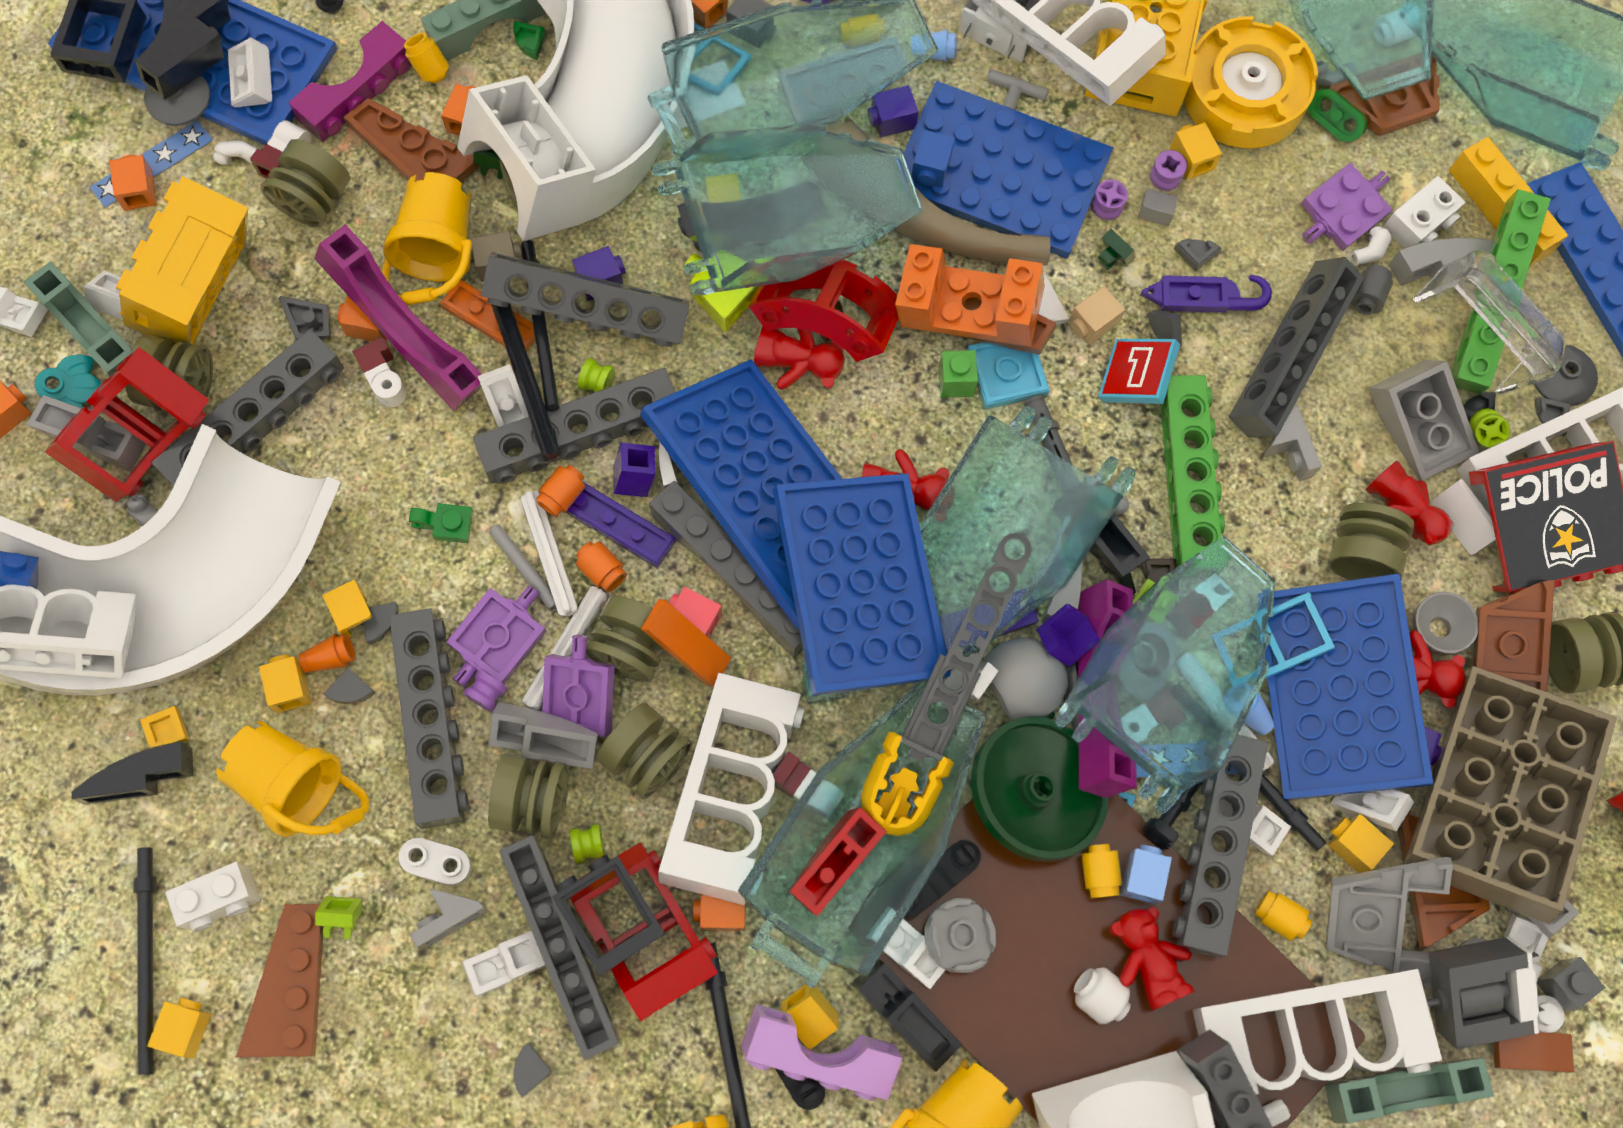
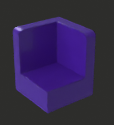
M1065 604L1036 629L1048 654L1069 667L1100 641L1089 617L1070 604Z

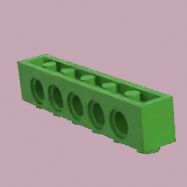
M1517 189L1506 200L1451 371L1456 388L1481 394L1491 387L1551 198Z
M1206 375L1171 376L1164 402L1160 404L1173 559H1176L1177 578H1209L1213 573L1218 576L1224 567L1227 566L1228 551L1226 546H1222L1221 534L1224 533L1225 519L1223 514H1219L1218 508L1222 488L1221 483L1216 481L1215 476L1219 457L1218 451L1213 450L1212 445L1216 425L1214 418H1210L1209 413L1213 394L1211 387H1207ZM1182 409L1191 410L1195 417L1186 416ZM1184 440L1194 441L1198 449L1188 447ZM1187 471L1196 472L1200 476L1201 481L1192 480L1188 476ZM1190 503L1199 504L1203 508L1204 513L1195 512L1191 508ZM1193 535L1202 536L1206 540L1207 546L1198 545L1194 541Z

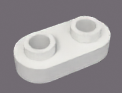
M410 839L403 844L399 852V863L406 872L448 886H458L464 883L472 871V862L465 852L427 839ZM415 850H422L423 857L419 862H412L411 855ZM456 860L458 864L457 869L451 873L447 872L445 868L447 862Z

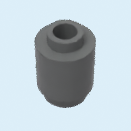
M1370 265L1361 273L1364 279L1351 301L1355 309L1364 315L1376 314L1383 310L1393 284L1392 273L1388 268L1381 265Z

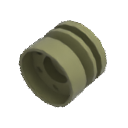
M291 139L278 159L280 167L272 168L268 174L269 178L265 179L260 190L272 205L289 217L309 226L321 227L327 218L326 214H329L334 207L331 199H338L350 181L349 172L336 158L320 147L300 139Z
M144 334L136 341L131 353L140 347L206 398L208 397L213 377V359L211 351L207 346L191 344L185 341L175 343L171 338L152 334ZM130 384L126 386L128 398L134 404L161 408Z
M1352 503L1345 505L1340 512V523L1336 528L1339 538L1332 544L1328 560L1329 568L1335 574L1348 580L1399 573L1402 580L1407 560L1404 551L1410 547V536L1413 535L1414 521L1407 514L1381 504Z
M609 596L600 619L611 630L593 629L591 635L596 641L587 642L586 655L596 662L615 665L614 674L641 682H651L655 673L649 666L657 667L661 661L649 648L664 650V648L641 630L653 608L627 597Z
M1607 612L1601 615H1589L1584 619L1575 617L1552 622L1549 674L1554 684L1561 691L1575 693L1592 690L1597 686L1607 688L1612 685H1623V617L1619 613Z
M646 702L634 708L615 727L604 741L596 756L597 761L614 776L630 767L631 769L624 783L629 789L639 783L635 793L642 800L649 798L671 780L683 764V760L692 746V741L686 736L676 740L679 731L675 727H671L661 735H658L664 718Z
M504 753L497 765L491 788L488 808L489 828L515 833L524 817L526 818L528 835L535 836L541 823V836L553 839L559 822L563 818L567 803V765L556 762L550 773L549 761L542 759L533 775L531 774L530 759L528 757Z

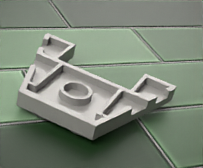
M1442 857L1332 878L1326 934L1327 950L1372 966L1373 963L1392 970L1393 973L1418 969L1423 985L1432 989L1429 952L1402 950L1407 897L1409 891L1449 894L1453 867L1451 857Z

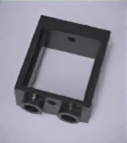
M69 0L50 55L64 73L125 83L147 17L137 0ZM88 12L121 17L110 52L76 47Z
M607 854L590 864L588 868L591 873L580 880L574 874L556 885L555 888L558 893L552 896L599 976L665 935L620 858L617 856L610 860ZM614 871L647 927L599 957L566 900Z

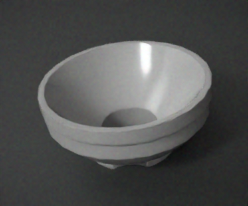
M1438 592L1426 597L1416 608L1412 620L1413 630H1417L1422 635L1428 649L1440 655H1452L1462 652L1475 641L1478 635V617L1475 610L1464 598L1450 592ZM1438 619L1446 624L1448 632L1445 637H1437L1431 632L1430 622L1432 620Z

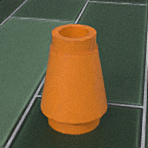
M334 634L305 652L300 653L299 663L305 673L348 667L349 662L354 661L356 658L355 649L348 635L339 636Z

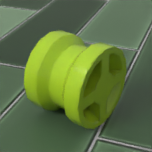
M588 358L579 374L578 389L598 392L611 387L615 376V367L611 365L601 366L598 365L596 360Z
M1489 408L1481 409L1469 421L1474 438L1483 446L1494 447L1505 442L1509 437L1510 425L1496 410Z
M599 823L591 825L586 830H580L579 828L570 829L571 845L576 865L583 864L586 859L590 858L598 860L605 855Z

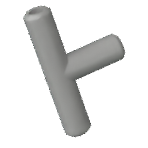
M993 69L989 70L987 76L988 82L1009 89L1003 106L1014 110L1021 93L1043 101L1046 100L1049 93L1048 88Z

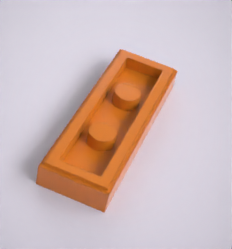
M460 280L441 300V308L505 347L492 305L488 303V298L481 296V291ZM513 311L527 352L535 341L533 323Z
M658 599L641 630L707 686L714 687L718 673L723 674L731 660L728 654L667 600Z

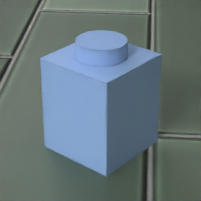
M1141 845L1140 849L1135 848L1129 852L1120 895L1155 905L1162 902L1172 858L1162 855L1161 849L1148 845Z

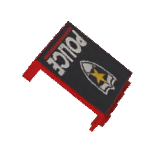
M1614 441L1590 443L1468 472L1471 485L1484 484L1504 576L1503 584L1492 586L1493 591L1507 592L1509 595L1543 580H1555L1554 588L1562 586L1561 580L1571 578L1572 582L1593 579V572L1603 570L1604 574H1613L1623 571V483Z

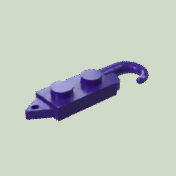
M1250 275L1248 279L1260 285L1262 294L1258 298H1241L1237 285L1232 280H1229L1228 277L1162 276L1160 281L1143 289L1140 295L1161 306V311L1226 313L1227 311L1261 310L1269 304L1272 298V289L1266 279L1258 275Z

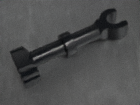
M1205 775L1189 776L1181 789L1174 791L1169 797L1170 804L1159 819L1150 818L1143 827L1142 831L1147 839L1162 851L1165 848L1167 850L1171 848L1178 839V832L1171 826L1181 812H1186L1192 804L1191 798L1202 785Z

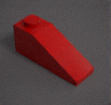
M861 807L847 810L824 838L788 892L817 917L887 831Z

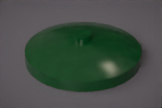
M1023 717L1012 720L995 730L985 739L977 751L971 772L973 801L986 829L1006 849L1016 855L1034 861H1058L1080 852L1099 834L1106 818L1108 798L1079 790V735L1062 723L1048 718Z

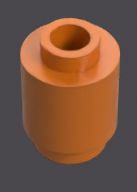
M568 465L566 468L558 466L538 490L539 496L535 499L536 503L550 515L558 517L561 512L565 513L586 488L582 482L584 476L571 465Z
M601 541L594 544L592 542L586 543L576 554L578 557L576 566L598 589L603 588L607 593L617 588L627 576V573L623 570L624 565Z

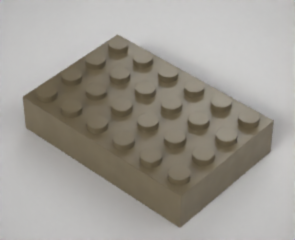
M1472 666L1466 676L1463 691L1457 697L1441 746V753L1432 774L1433 786H1428L1403 865L1451 857L1453 867L1450 886L1550 924L1563 912L1617 717Z

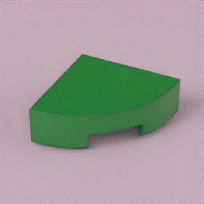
M514 21L513 31L519 49L528 57L538 60L546 36L545 27Z

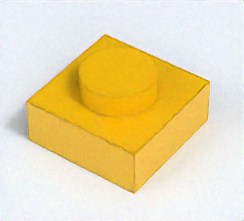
M176 706L140 719L149 748L180 741L183 743L190 741L180 710Z

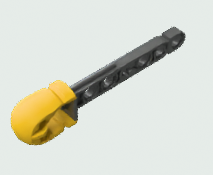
M1010 533L1000 541L991 560L995 564L986 570L947 655L940 654L903 734L888 732L882 744L885 752L877 755L866 778L861 793L862 809L887 831L885 834L901 836L911 834L920 828L931 814L943 788L941 779L949 775L954 765V762L943 754L979 680L981 673L976 670L1017 585V573L1022 574L1031 555V542L1021 533ZM1017 539L1023 543L1025 553L1022 558L1014 560L1006 555L1004 548L1007 541ZM1000 571L1009 577L1010 584L1006 591L995 592L990 587L989 579L993 573ZM980 604L989 605L994 611V619L988 625H981L974 619V610ZM967 623L977 630L987 631L985 639L978 635L974 642V646L979 648L978 653H970L968 657H964L962 655L963 649L959 647V642L961 640L967 641L972 634V631L965 630ZM951 669L961 672L964 679L961 688L955 691L948 690L943 684L944 674ZM935 702L943 703L948 709V717L942 723H933L928 718L927 710ZM900 742L908 745L912 750L909 756L923 762L925 757L930 756L938 760L935 768L930 769L927 775L929 781L922 795L916 794L913 801L916 807L910 816L907 814L911 804L907 802L911 791L918 792L919 790L916 783L918 774L905 767L899 773L890 776V779L894 782L891 791H883L879 802L875 800L878 789L883 790L887 787L888 783L884 776L890 763L895 762L898 757L897 749Z

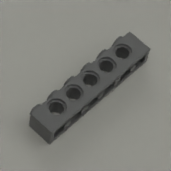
M494 252L489 255L481 296L488 298V303L496 306L508 307V303L522 306L521 311L529 314L541 315V312L545 311L555 314L554 318L562 322L574 323V320L578 319L588 322L587 326L595 330L607 331V328L611 327L621 330L620 335L640 339V335L652 337L653 343L666 347H672L673 343H681L690 306L689 300ZM515 277L525 279L528 283V291L521 294L513 291L510 286L511 279ZM549 285L557 286L562 292V298L555 302L549 301L545 298L543 289ZM583 293L590 294L595 300V305L591 309H582L578 306L576 298ZM614 302H622L627 306L628 313L623 317H615L610 313L609 306ZM647 310H655L660 314L661 320L656 325H647L642 320V314Z
M1346 257L1315 261L1230 413L1229 418L1247 437L1278 436L1364 279Z
M309 329L204 417L194 430L191 428L151 463L174 486L202 424L215 429L221 439L226 435H232L226 443L243 454L247 451H252L261 444L262 439L273 429L283 426L295 410L309 404L314 398L315 393L322 387L333 383L345 368L338 356ZM310 369L307 375L298 377L302 370ZM284 391L281 397L272 399L276 392ZM258 412L255 419L246 421L250 414Z
M664 367L559 405L557 411H547L561 451V455L558 458L550 461L543 459L529 417L473 436V440L490 483L497 482L503 484L514 480L518 474L529 470L531 472L540 471L553 461L559 459L570 460L580 455L581 451L592 447L603 448L611 444L616 438L625 435L632 437L642 433L649 426L640 416L641 410L636 409L635 405L642 401L651 404L675 393V390ZM608 413H617L619 415L616 420L611 422L603 420L604 416ZM578 424L588 426L582 433L571 431ZM520 447L523 449L522 453L518 456L510 457L507 455L512 448Z
M432 608L389 615L415 825L421 829L465 822L464 811H469V801L466 790L460 789L459 776L464 775V764L461 754L456 755L454 741H459L460 735L456 719L451 720L450 707L455 706V697L452 686H447L445 673L450 672L451 669L447 651L442 652L441 639H446L443 618H438ZM429 643V649L424 655L414 656V649L418 644ZM423 677H434V682L429 689L418 690V683ZM429 710H437V720L430 725H424L422 723L424 714ZM432 745H443V752L440 757L434 760L427 759V751ZM438 779H447V789L440 795H432V784Z
M1226 731L1217 740L1213 739L1210 745L1208 760L1213 761L1211 774H1206L1203 779L1201 794L1206 797L1203 809L1199 808L1195 817L1194 829L1199 830L1196 844H1191L1187 856V865L1191 866L1189 880L1184 879L1180 890V901H1184L1182 915L1176 916L1172 930V936L1177 938L1176 944L1189 951L1215 958L1227 956L1269 742ZM1226 765H1232L1239 771L1240 777L1238 782H1234L1227 777L1225 773ZM1220 799L1227 800L1233 808L1231 817L1224 816L1218 808ZM1213 834H1218L1225 840L1226 848L1224 852H1218L1213 848L1211 844ZM1206 869H1211L1218 875L1219 883L1216 888L1206 884L1204 880ZM1200 904L1207 906L1211 911L1212 918L1209 924L1202 923L1197 917V908Z
M532 835L500 849L499 852L583 1060L589 1061L622 1046L586 954L552 896L558 893L555 888L557 884L539 840Z
M1209 1029L1178 1049L1185 1064L1207 1091L1212 1117L1218 1128H1273L1228 1041Z

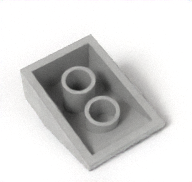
M1424 360L1369 387L1382 422L1418 480L1424 481L1480 453L1447 361Z

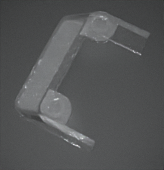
M1476 250L1445 264L1413 298L1417 304L1455 287L1520 359L1521 363L1495 390L1499 395L1550 379L1563 365L1566 341L1562 331L1548 320L1489 252Z

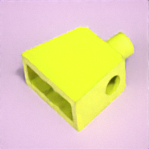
M718 251L708 262L694 253L684 265V269L694 276L690 282L691 296L724 332H727L749 308L748 306L766 275L724 251Z

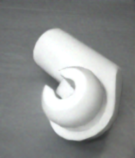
M242 140L219 142L214 147L213 159L219 164L229 165L232 157H240L252 164L250 157L257 148Z
M1376 226L1370 230L1369 234L1372 236H1369L1370 242L1368 247L1350 252V260L1353 266L1356 267L1374 262L1384 257L1391 242V234L1388 229Z

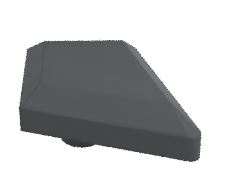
M284 296L279 297L296 340L309 329L321 340L331 339L330 308L328 305Z

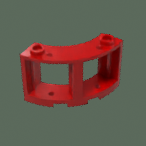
M808 253L788 255L773 260L748 306L766 331L780 328H798L818 333L840 345L856 362L884 353L899 319L895 306L897 294L880 278L874 275L872 279L857 270L858 265L833 256H830L829 260L812 258V254ZM794 290H821L815 302L790 297ZM840 295L857 304L871 317L866 329L848 315L834 309Z
M138 347L117 366L116 372L107 380L105 379L86 400L91 407L88 409L84 406L73 416L46 449L45 453L110 499L118 502L126 496L131 497L135 495L144 483L141 477L152 465L151 462L162 454L187 428L190 427L194 430L206 416V413L202 410L209 399ZM130 384L176 418L177 421L164 432L116 395ZM101 412L151 447L123 482L72 447Z
M640 842L618 855L630 876L646 868L667 904L666 908L654 914L664 933L679 924L691 945L687 950L636 981L625 961L610 969L624 996L641 1022L718 974L711 961L717 955L706 937L701 940L698 939L667 885L659 883L660 858L655 850L648 853ZM614 871L570 898L595 943L604 942L599 946L603 955L647 927L643 921L613 940L607 932L590 900L620 883Z

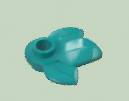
M78 354L64 357L56 368H47L41 371L35 379V389L41 398L45 395L82 409V404L87 403L86 400L102 382L92 374H89L93 367L94 359L87 355ZM50 379H56L59 381V386L55 389H49L46 387V383Z

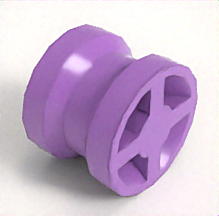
M1174 150L1163 151L1157 156L1150 172V180L1157 189L1171 191L1179 186L1187 168L1184 156ZM1166 166L1171 167L1174 171H1170Z
M1112 179L1100 183L1092 200L1091 207L1094 214L1100 219L1108 221L1119 217L1128 198L1127 188L1123 183Z
M478 670L475 674L474 684L472 687L466 688L463 695L481 708L493 713L499 696L505 695L508 687L488 673Z

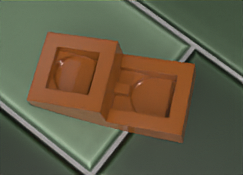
M1539 1032L1537 1034L1493 1042L1495 1068L1574 1073L1572 1034Z

